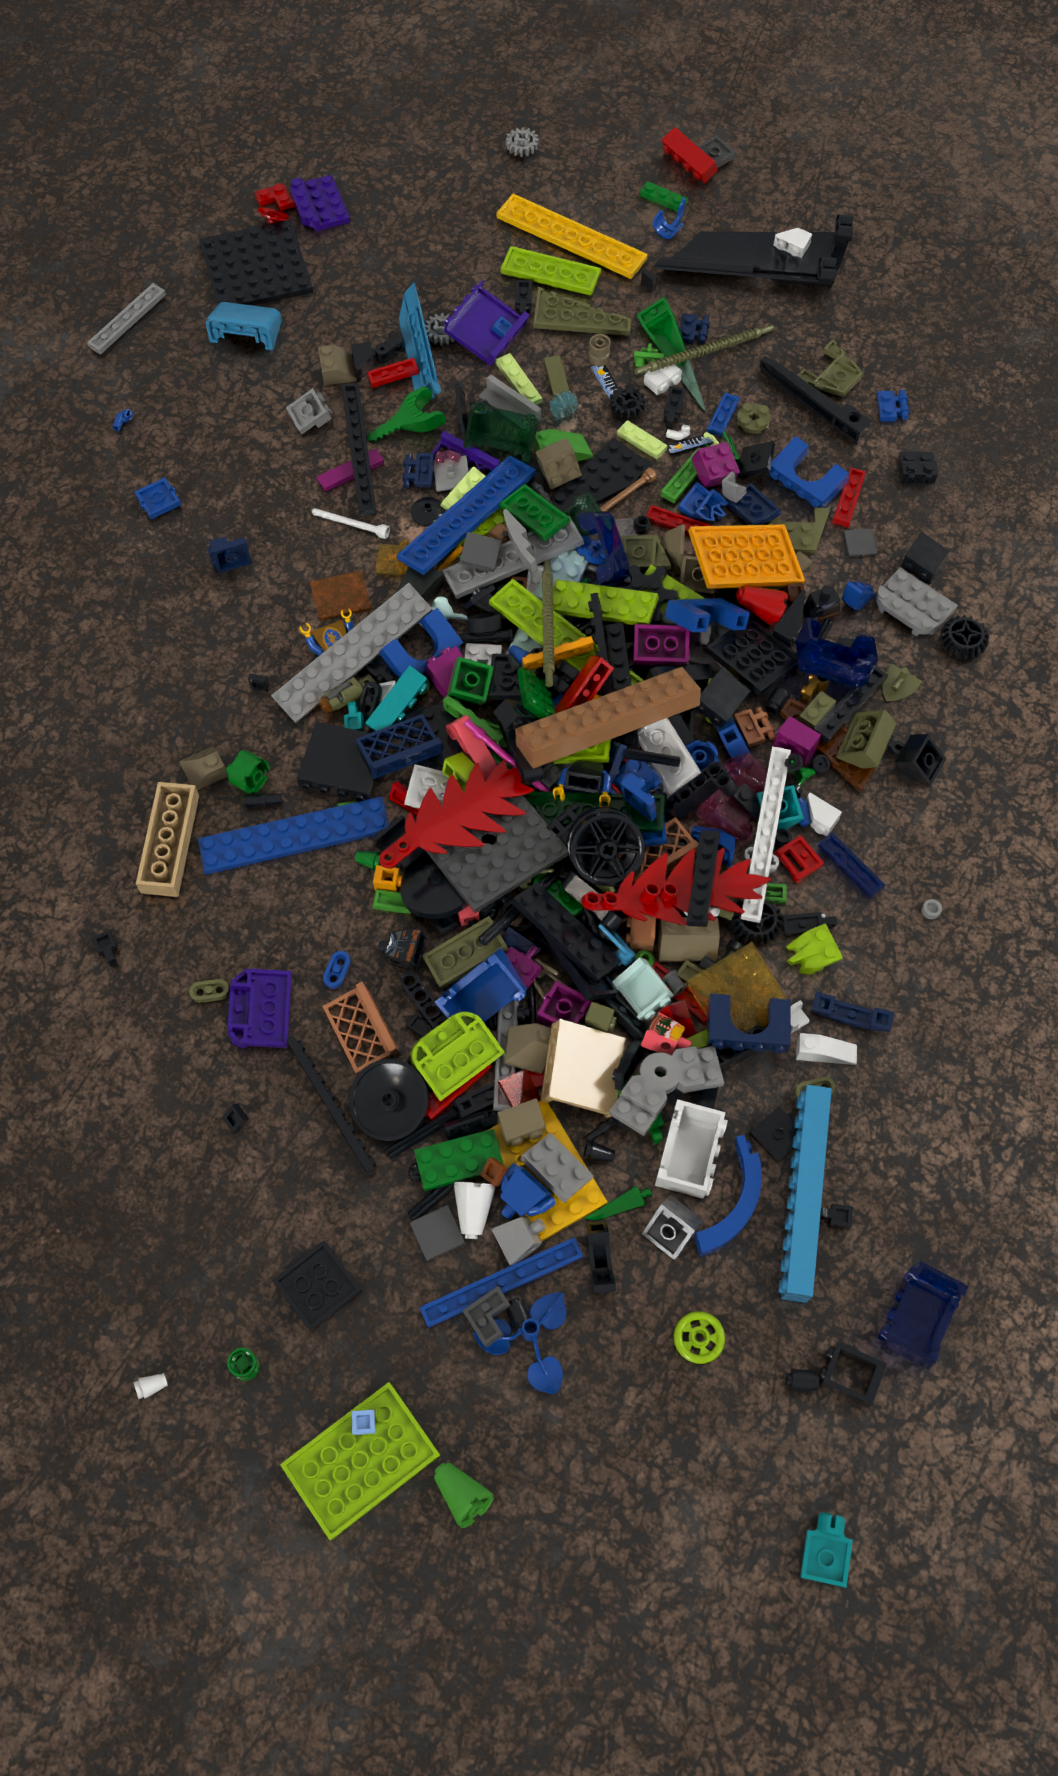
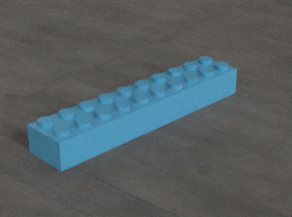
M806 1085L804 1091H801L800 1096L797 1097L796 1108L800 1110L798 1116L795 1117L794 1128H798L796 1136L793 1137L792 1148H796L794 1156L791 1157L790 1168H794V1171L789 1178L788 1185L792 1192L787 1198L786 1205L790 1212L788 1217L785 1218L784 1229L788 1230L786 1238L783 1239L782 1250L786 1251L784 1259L781 1260L780 1271L784 1272L778 1286V1293H782L781 1299L807 1303L813 1297L832 1088Z

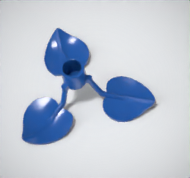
M562 1292L545 1295L534 1302L530 1310L532 1319L525 1320L522 1328H519L512 1336H510L511 1327L505 1320L494 1319L504 1336L487 1348L483 1345L475 1330L473 1331V1336L478 1345L484 1351L493 1355H502L508 1352L510 1349L509 1340H514L520 1334H522L525 1340L533 1341L538 1362L531 1364L528 1368L527 1379L534 1389L552 1395L556 1394L562 1385V1367L559 1361L552 1356L541 1360L537 1338L541 1325L546 1329L554 1330L564 1324L566 1307Z

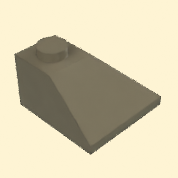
M680 525L664 533L662 541H660L672 566L671 569L679 575L681 574L684 552L685 525Z
M684 554L680 583L685 586L695 587V592L714 594L715 588L707 589L696 554Z
M213 746L179 761L190 785H195L197 790L228 777L226 768Z
M536 1023L509 1027L504 1064L542 1074L547 1061L551 1028Z

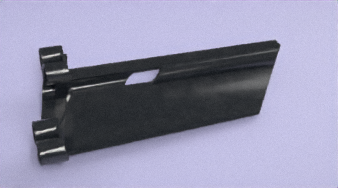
M837 215L835 232H809L812 234L811 243L802 258L793 256L791 253L779 250L774 246L775 235L781 232L700 231L672 257H661L653 265V268L770 278L776 282L833 286L848 243L852 240L853 215ZM753 271L773 272L777 274L754 273Z

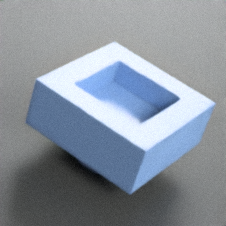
M375 1410L352 1411L353 1435L375 1434Z

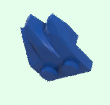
M696 482L677 509L692 519L714 521L715 519L721 520L726 516L721 507H725L728 502L714 489L710 492Z

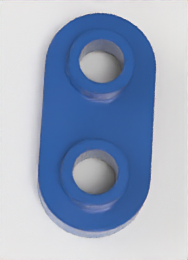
M337 951L331 956L323 975L324 983L328 988L337 989L343 984L351 965L348 953ZM344 961V964L339 965L338 962ZM332 978H337L336 982H331L330 980Z

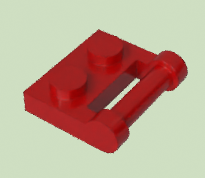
M801 835L774 852V855L791 873L796 884L824 865L821 858ZM787 852L791 854L803 871L799 872L785 855Z

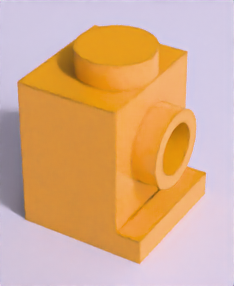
M376 865L373 878L374 890L380 889L397 892V887H400L403 878L400 875L399 868L387 869Z

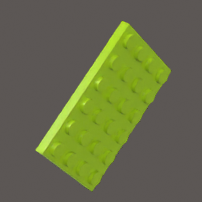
M388 1382L282 1462L280 1466L328 1539L332 1541L440 1457V1454L393 1386ZM375 1410V1434L353 1435L352 1411Z

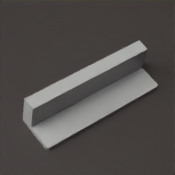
M489 375L486 378L487 388L479 394L481 400L486 399L488 405L522 428L527 427L531 429L541 420L540 407L493 375Z

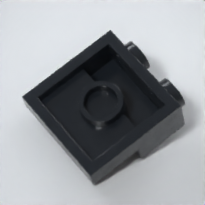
M899 452L901 483L930 484L936 482L938 471L937 462L934 461V452Z

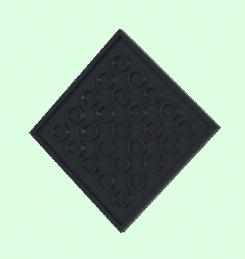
M291 219L199 239L217 305L220 302L253 306L313 293V287Z

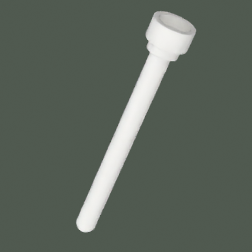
M316 508L311 511L315 516L374 532L382 539H387L390 533V526L388 525L375 526Z

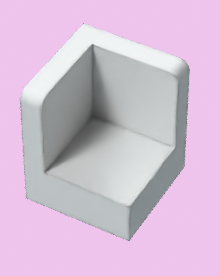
M801 1000L791 1006V1034L809 1023L808 1017L801 1009L803 1005Z

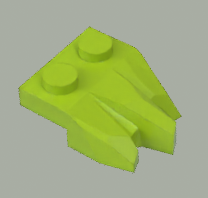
M826 923L808 930L786 946L789 951L795 952L786 962L791 966L801 964L799 970L801 974L811 975L843 959Z

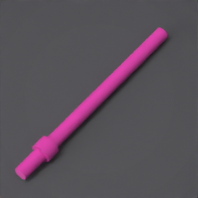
M469 718L464 722V725L474 733L478 740L481 739L501 758L506 760L510 766L516 767L512 756L493 741L482 727L476 726ZM540 781L530 782L540 792H551Z

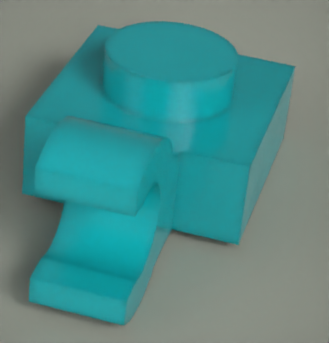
M356 701L349 702V714L344 715V728L364 731V715L358 711Z

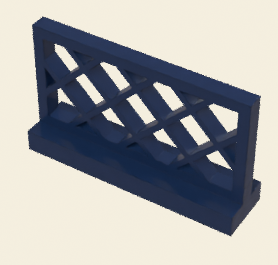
M423 714L355 739L359 750L371 769V775L374 779L442 754V742L439 737L435 736ZM420 721L423 724L422 729L413 727L414 723ZM401 728L407 730L405 736L397 734L396 731ZM410 731L418 733V739L408 737ZM382 735L390 736L388 742L379 740ZM423 735L430 737L432 740L424 742L421 741V738ZM393 738L403 740L401 746L391 743ZM369 741L373 742L371 748L364 747L362 743ZM406 741L415 744L412 748L404 747ZM376 744L386 746L384 752L374 750ZM389 748L398 750L393 755L387 753ZM372 754L381 756L380 760L374 762L370 758Z

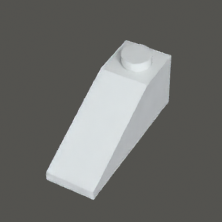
M800 1033L796 1041V1060L856 1065L857 1045L823 1035Z

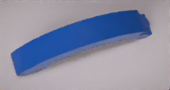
M744 1135L737 1136L734 1141L743 1177L739 1201L731 1213L721 1222L708 1229L696 1232L694 1238L700 1257L723 1248L736 1238L750 1220L757 1205L762 1184L761 1162L758 1153L750 1154L752 1152L749 1140L746 1141Z

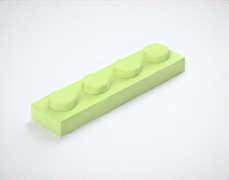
M510 353L496 359V365L516 392L536 405L542 403L541 395Z

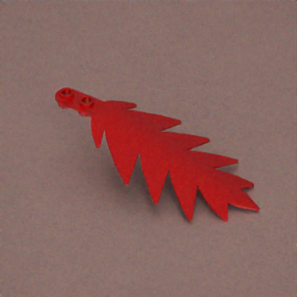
M502 760L493 769L486 782L479 763H475L466 783L465 792L462 791L454 775H450L443 797V807L433 789H428L418 811L416 823L412 813H408L405 821L406 834L380 854L379 863L384 868L392 869L418 847L432 853L447 854V851L437 844L459 847H483L484 843L463 827L487 832L505 833L506 830L484 813L509 816L526 815L525 811L502 798L523 796L534 792V789L521 783L522 779L517 767L507 769L506 760ZM407 844L405 848H400L402 845ZM389 856L392 857L389 861L385 860Z
M721 848L718 851L710 906L743 914L745 911L728 897L762 899L763 896L753 891V889L770 882L771 878L756 874H746L751 862L750 859L733 865L719 875L725 851L724 848ZM691 849L670 873L666 882L668 854L664 853L645 870L633 886L634 871H631L621 883L617 894L613 892H587L582 896L581 903L584 908L591 911H622L624 914L643 922L647 921V918L643 915L645 914L686 926L687 921L675 908L688 913L693 884L695 849ZM709 912L708 920L715 921L716 918Z

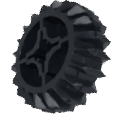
M965 614L962 618L959 615L955 619L951 617L949 621H946L940 632L941 647H945V652H950V657L955 655L956 659L962 657L964 661L967 657L970 660L974 659V657L978 658L980 654L985 652L989 644L988 628H984V623L980 624L979 619L973 620L972 616L967 618Z
M769 898L764 901L759 924L740 919L741 913L734 912L731 927H735L733 929L734 934L739 933L738 940L745 938V944L751 941L753 947L758 942L761 947L763 941L768 945L771 940L774 941L777 938V935L781 933L780 928L783 926V915L779 914L780 908H775V902L770 904ZM739 901L737 905L742 908L743 902ZM772 924L771 928L762 932L764 926Z

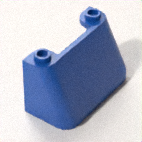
M500 947L447 989L435 1003L447 1018L459 1012H470L478 1015L485 1022L509 1002L514 1000L518 1002L527 995L525 993L527 988Z

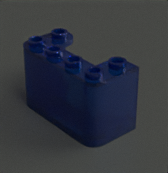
M807 617L796 639L799 669L803 672L856 688L866 685L878 662L875 638L859 635L854 639L851 647L818 638L821 631L820 622Z
M920 1261L916 1266L912 1265L911 1269H908L903 1279L906 1284L903 1289L900 1288L895 1297V1300L898 1301L895 1309L891 1307L886 1317L889 1322L886 1323L885 1327L881 1328L877 1338L880 1339V1344L929 1369L935 1365L939 1354L936 1352L941 1348L940 1344L955 1309L960 1304L961 1295L965 1296L969 1286Z

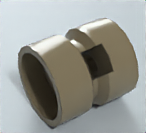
M596 334L590 338L589 361L591 364L604 366L609 362L611 341L608 336Z

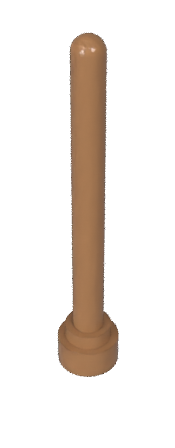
M647 468L643 471L641 478L591 513L590 519L595 520L644 483H651L656 480L657 476L654 470Z

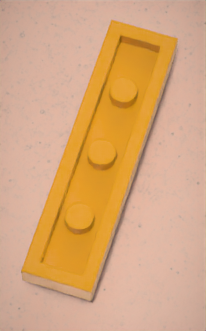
M581 637L577 641L566 642L555 647L554 663L559 658L565 660L593 651L594 642L592 637ZM543 651L536 654L531 653L523 657L522 666L530 670L543 667Z

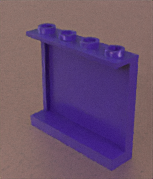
M482 280L479 284L474 285L470 295L467 294L464 297L462 305H457L453 311L454 314L447 317L444 322L446 325L444 332L492 366L526 325L530 314L526 311L522 315L516 313L483 288L484 280ZM501 316L513 325L503 338L491 330L492 326Z

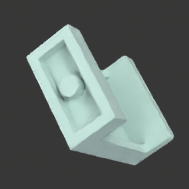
M638 958L612 981L617 990L622 993L638 1014L637 1018L643 1021L651 1020L660 1007L663 1008L671 1002L670 999L674 996L647 960L643 958Z

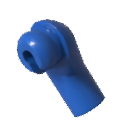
M125 409L117 413L112 428L115 431H120L122 424L132 419V411Z

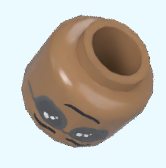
M497 524L487 533V537L502 540L501 544L510 541L506 525Z

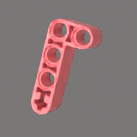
M467 715L461 716L446 725V731L451 739H457L465 755L474 765L479 763L484 779H488L497 764L485 743L481 739L478 740L474 733L464 725V722L469 717Z

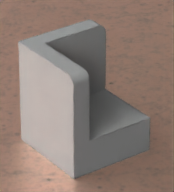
M730 472L722 480V496L737 503L746 494V487L735 483L734 472Z

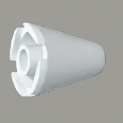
M455 1182L454 1190L461 1234H465V1238L478 1239V1235H482L495 1193V1186L485 1183Z

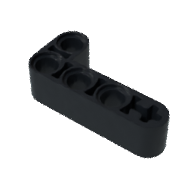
M710 664L659 666L650 669L643 680L645 681L683 667L700 688H706L709 679H713L714 673Z
M713 762L666 800L664 812L671 820L676 817L680 821L717 790L720 789L726 797H731L737 793L739 786L721 763Z
M571 869L560 884L563 889L580 903L582 896L587 892L604 893L595 884L584 879L576 869ZM591 911L601 920L599 924L603 925L611 934L618 932L630 917L622 911Z

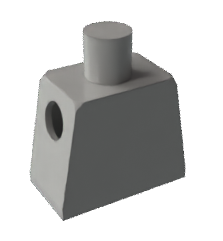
M519 1217L491 1230L509 1265H514L525 1260L542 1244L538 1233L545 1230L546 1226L540 1218L531 1222L528 1217Z

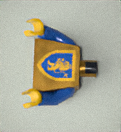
M349 608L350 615L347 617L343 615V610L341 611V616L345 619V622L340 620L313 630L311 635L309 633L311 627L308 623H305L307 632H304L301 626L299 627V632L305 635V640L311 652L320 656L354 628L353 621L350 620L352 612Z

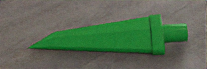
M637 1186L632 1187V1189L584 1219L598 1221L637 1207H642L645 1205L643 1199L652 1195L651 1190L647 1187L639 1191Z

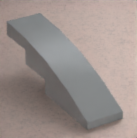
M505 509L503 510L505 524L514 550L522 563L533 574L538 571L536 559L533 557L532 546L528 542L527 530Z

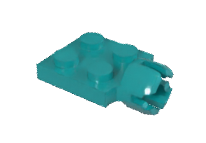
M820 1512L816 1529L806 1531L800 1572L801 1578L847 1587L853 1540L845 1537L846 1520L844 1517L835 1514L832 1517L831 1513Z

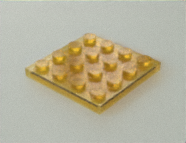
M753 942L686 981L706 1016L710 993L730 995L731 1021L741 1032H745L756 1025L767 1026V1004L770 998L787 999Z

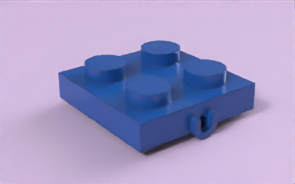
M165 477L134 492L139 504L150 519L181 506L174 487L170 486Z

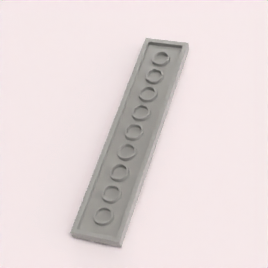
M407 583L272 694V698L295 724L298 723L324 701L323 695L350 680L379 656V651L395 638L398 640L426 615L432 612V608L412 585Z

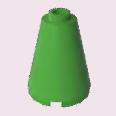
M442 1463L436 1468L434 1480L456 1523L461 1528L470 1526L475 1522L473 1517L477 1514L482 1516L490 1507L494 1499L492 1497L493 1494L451 1463Z

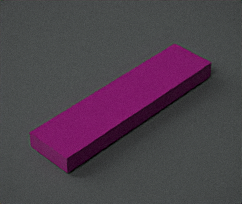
M376 448L368 452L371 470L384 464V459ZM351 460L316 476L317 481L325 492L354 478Z

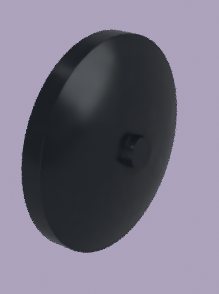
M431 857L413 865L401 880L400 894L403 904L411 913L427 919L446 918L457 914L468 906Z
M382 1059L366 1066L355 1078L349 1095L350 1112L356 1125L366 1135L382 1141H397L414 1133L425 1120L430 1103L429 1089L422 1075L412 1065L396 1059Z

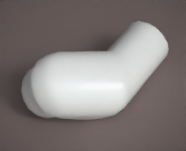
M683 425L679 431L668 429L666 438L682 440L690 435V426Z

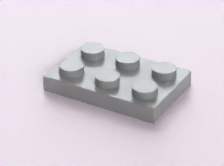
M551 1133L521 1157V1160L563 1203L574 1196L594 1177Z

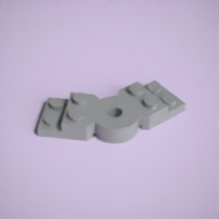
M696 1046L676 1049L672 1056L666 1053H653L647 1056L641 1064L639 1075L631 1077L621 1091L620 1097L609 1111V1114L644 1136L666 1105V1094L671 1093L676 1088L683 1093L724 1086V1079L715 1047L696 1049ZM661 1072L665 1076L658 1077L655 1073Z

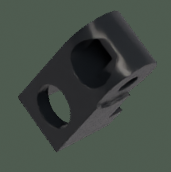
M394 331L388 334L389 338L384 343H379L375 347L376 358L380 363L389 362L405 350L404 339Z

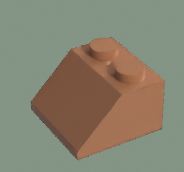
M643 914L647 918V921L643 922L629 917L627 919V927H630V933H626V944L635 953L641 950L652 953L655 940L656 918Z

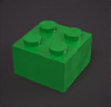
M458 657L453 664L447 695L451 698L482 706L487 699L494 666Z

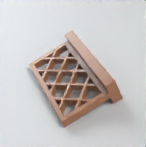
M676 817L665 823L667 837L676 838L675 845L662 844L651 846L660 848L658 855L650 854V846L647 847L643 863L639 867L641 871L634 876V882L645 872L644 869L650 866L646 865L647 858L658 859L662 856L663 848L673 849L672 854L667 856L666 876L673 871L691 849H695L697 853L699 843L690 836ZM676 825L678 833H668V829ZM679 839L689 841V844L686 846H678ZM618 854V858L622 857L625 854Z
M363 982L355 985V989L322 1006L356 1074H359L366 1066L373 1062L400 1054L379 1009ZM357 995L359 999L357 1006L347 1005L349 998ZM336 1005L342 1007L339 1017L332 1015L329 1009ZM346 1008L355 1010L352 1020L343 1018ZM359 1011L367 1015L364 1024L356 1022ZM341 1021L350 1023L347 1033L339 1031ZM354 1024L363 1027L360 1037L351 1035ZM367 1028L375 1031L373 1040L364 1038ZM349 1038L359 1040L355 1050L347 1047ZM362 1041L372 1043L368 1054L359 1051ZM375 1045L383 1046L384 1054L380 1056L372 1055ZM358 1054L367 1057L365 1064L357 1067L355 1063Z

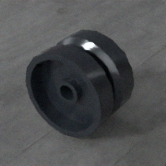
M559 658L554 666L562 675L559 676L553 673V688L564 695L580 672Z

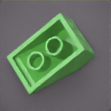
M553 429L533 433L535 451L567 438L573 447L577 461L593 458V454L582 434Z

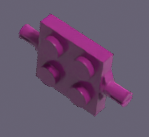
M531 945L530 949L524 954L510 947L505 954L528 989L542 971L541 966L532 960L538 948Z

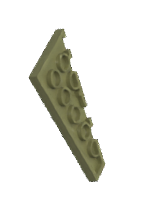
M538 287L533 328L630 336L631 318L616 313L609 314L599 307L595 309L590 307V304L570 297L563 298L557 296L555 292L551 291V293L543 291V288Z

